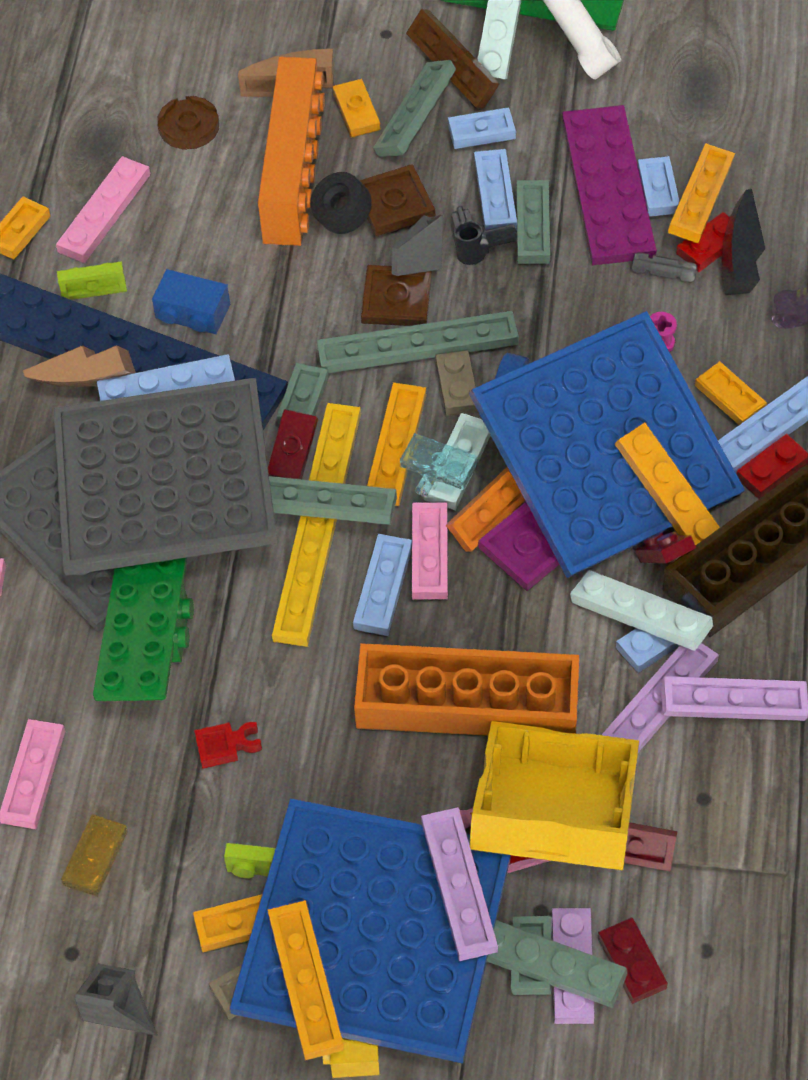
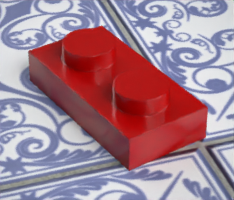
M724 212L720 213L706 224L699 243L685 239L677 245L676 254L687 262L695 263L698 272L702 271L722 256L724 236L730 217Z
M786 433L739 468L736 474L740 482L760 499L808 464V452Z

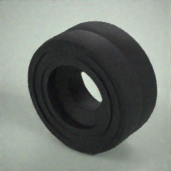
M336 172L323 178L314 188L310 199V208L314 217L328 231L336 234L349 233L360 227L367 219L372 206L371 195L368 189L357 177L347 172ZM346 196V204L340 209H335L337 200Z

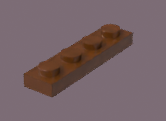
M421 8L406 34L432 62L451 60L456 70L450 81L476 108L484 109L500 83L430 10Z

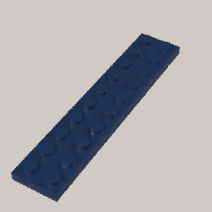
M0 273V340L42 357L51 359L80 346L94 350L95 354L117 345L129 351L135 372L138 373L219 356ZM230 360L235 381L256 378L262 427L264 430L285 395L288 381Z

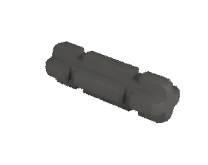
M639 252L634 256L632 270L635 272L646 273L647 270L650 271V275L676 279V276L681 277L680 280L693 282L697 271L695 263L684 261L683 264H680L679 260L653 255V258H648L649 254Z

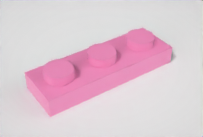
M447 502L412 503V600L448 599Z
M28 719L0 809L1 824L37 829L66 732L64 725Z

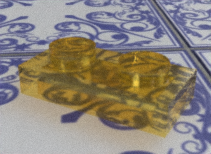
M92 814L61 878L63 885L98 897L128 833L126 825Z

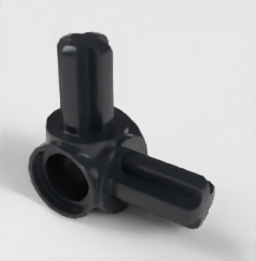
M462 206L457 207V211L451 214L455 227L452 236L456 246L457 258L463 264H477L485 258L486 254H489L490 247L517 240V231L513 224L484 230L483 225L473 222L470 211L463 209Z

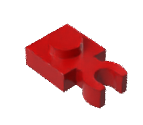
M230 722L194 730L202 769L238 761L237 751L240 750L247 753H256L262 750L260 739H246L247 736L258 733L256 722L244 723L236 731H232Z

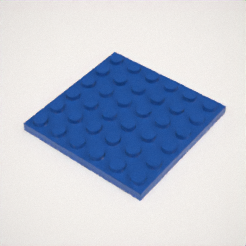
M647 311L473 388L469 392L470 398L567 578L644 542L643 540L659 532L673 528L614 445L620 438L643 423L647 424L707 510L737 497L745 491Z
M290 798L230 1005L231 1014L297 1028L268 910L306 900L341 1037L463 1064L488 955L459 961L423 826L421 824ZM466 834L470 845V834ZM471 850L494 931L511 855Z

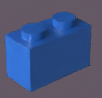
M166 269L152 298L156 319L167 324H178L190 327L198 332L217 334L230 307L228 284Z

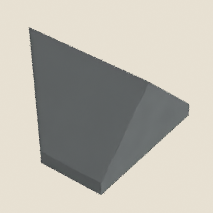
M424 215L392 246L393 275L400 276L442 269L443 215L432 217Z
M98 963L75 996V1002L82 1020L157 1035L135 980V970Z

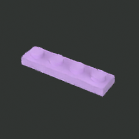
M702 643L695 651L679 646L602 735L639 740V753L670 717L663 716L661 680L663 677L704 678L718 662L719 654Z
M664 676L661 680L663 716L805 721L808 718L806 681Z
M459 807L422 815L423 830L459 961L497 953V941Z

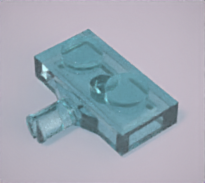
M414 433L400 458V466L402 468L422 475L420 482L415 488V492L420 496L423 492V497H428L435 482H443L464 490L478 464V456Z

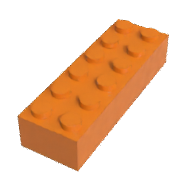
M279 57L258 198L263 244L301 246L303 233H308L309 214L305 212L307 208H310L312 189H309L310 183H315L316 167L312 162L313 159H318L319 142L315 138L316 135H321L322 117L318 116L319 112H324L325 94L319 93V90L322 91L323 72L317 70L316 58Z
M360 643L354 705L356 728L489 736L491 722L497 721L576 734L580 655Z

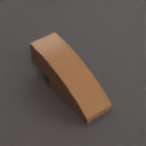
M333 49L291 52L254 63L238 72L241 97H273L279 57L316 58L317 70L323 72V88H333L335 71Z
M117 345L95 354L94 350L80 346L23 370L24 376L29 379L67 387L97 386L98 380L136 373L129 351Z

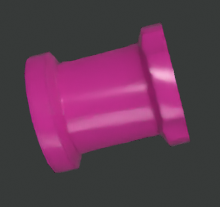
M653 313L650 318L670 352L675 346L673 334L677 329V321L670 313Z

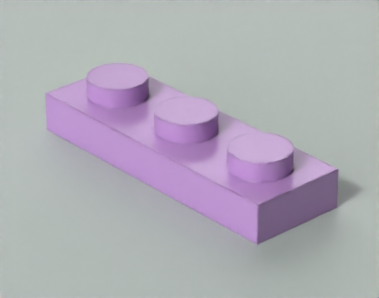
M552 908L553 941L592 955L591 908ZM554 987V1024H594V1001Z

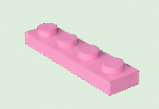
M122 156L56 243L57 252L86 263L150 176L149 166Z

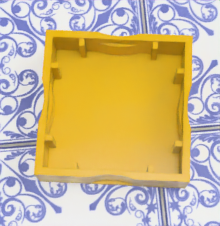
M492 721L485 750L484 771L479 779L472 811L470 849L623 870L639 740L588 733H564L542 727Z

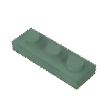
M517 180L518 264H550L549 180Z

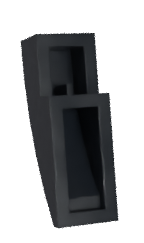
M752 189L745 190L735 204L725 232L722 251V278L725 295L750 293L760 281L756 261L766 248Z

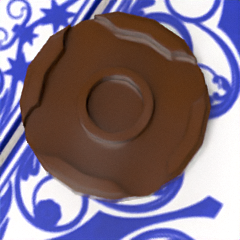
M186 96V99L178 101V98L171 100L162 107L157 116L158 131L163 141L172 147L183 150L197 149L207 145L216 137L219 131V115L215 106L205 98L197 96Z

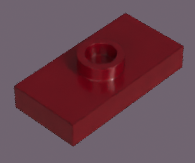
M284 409L268 465L269 476L302 480L318 423L317 416Z

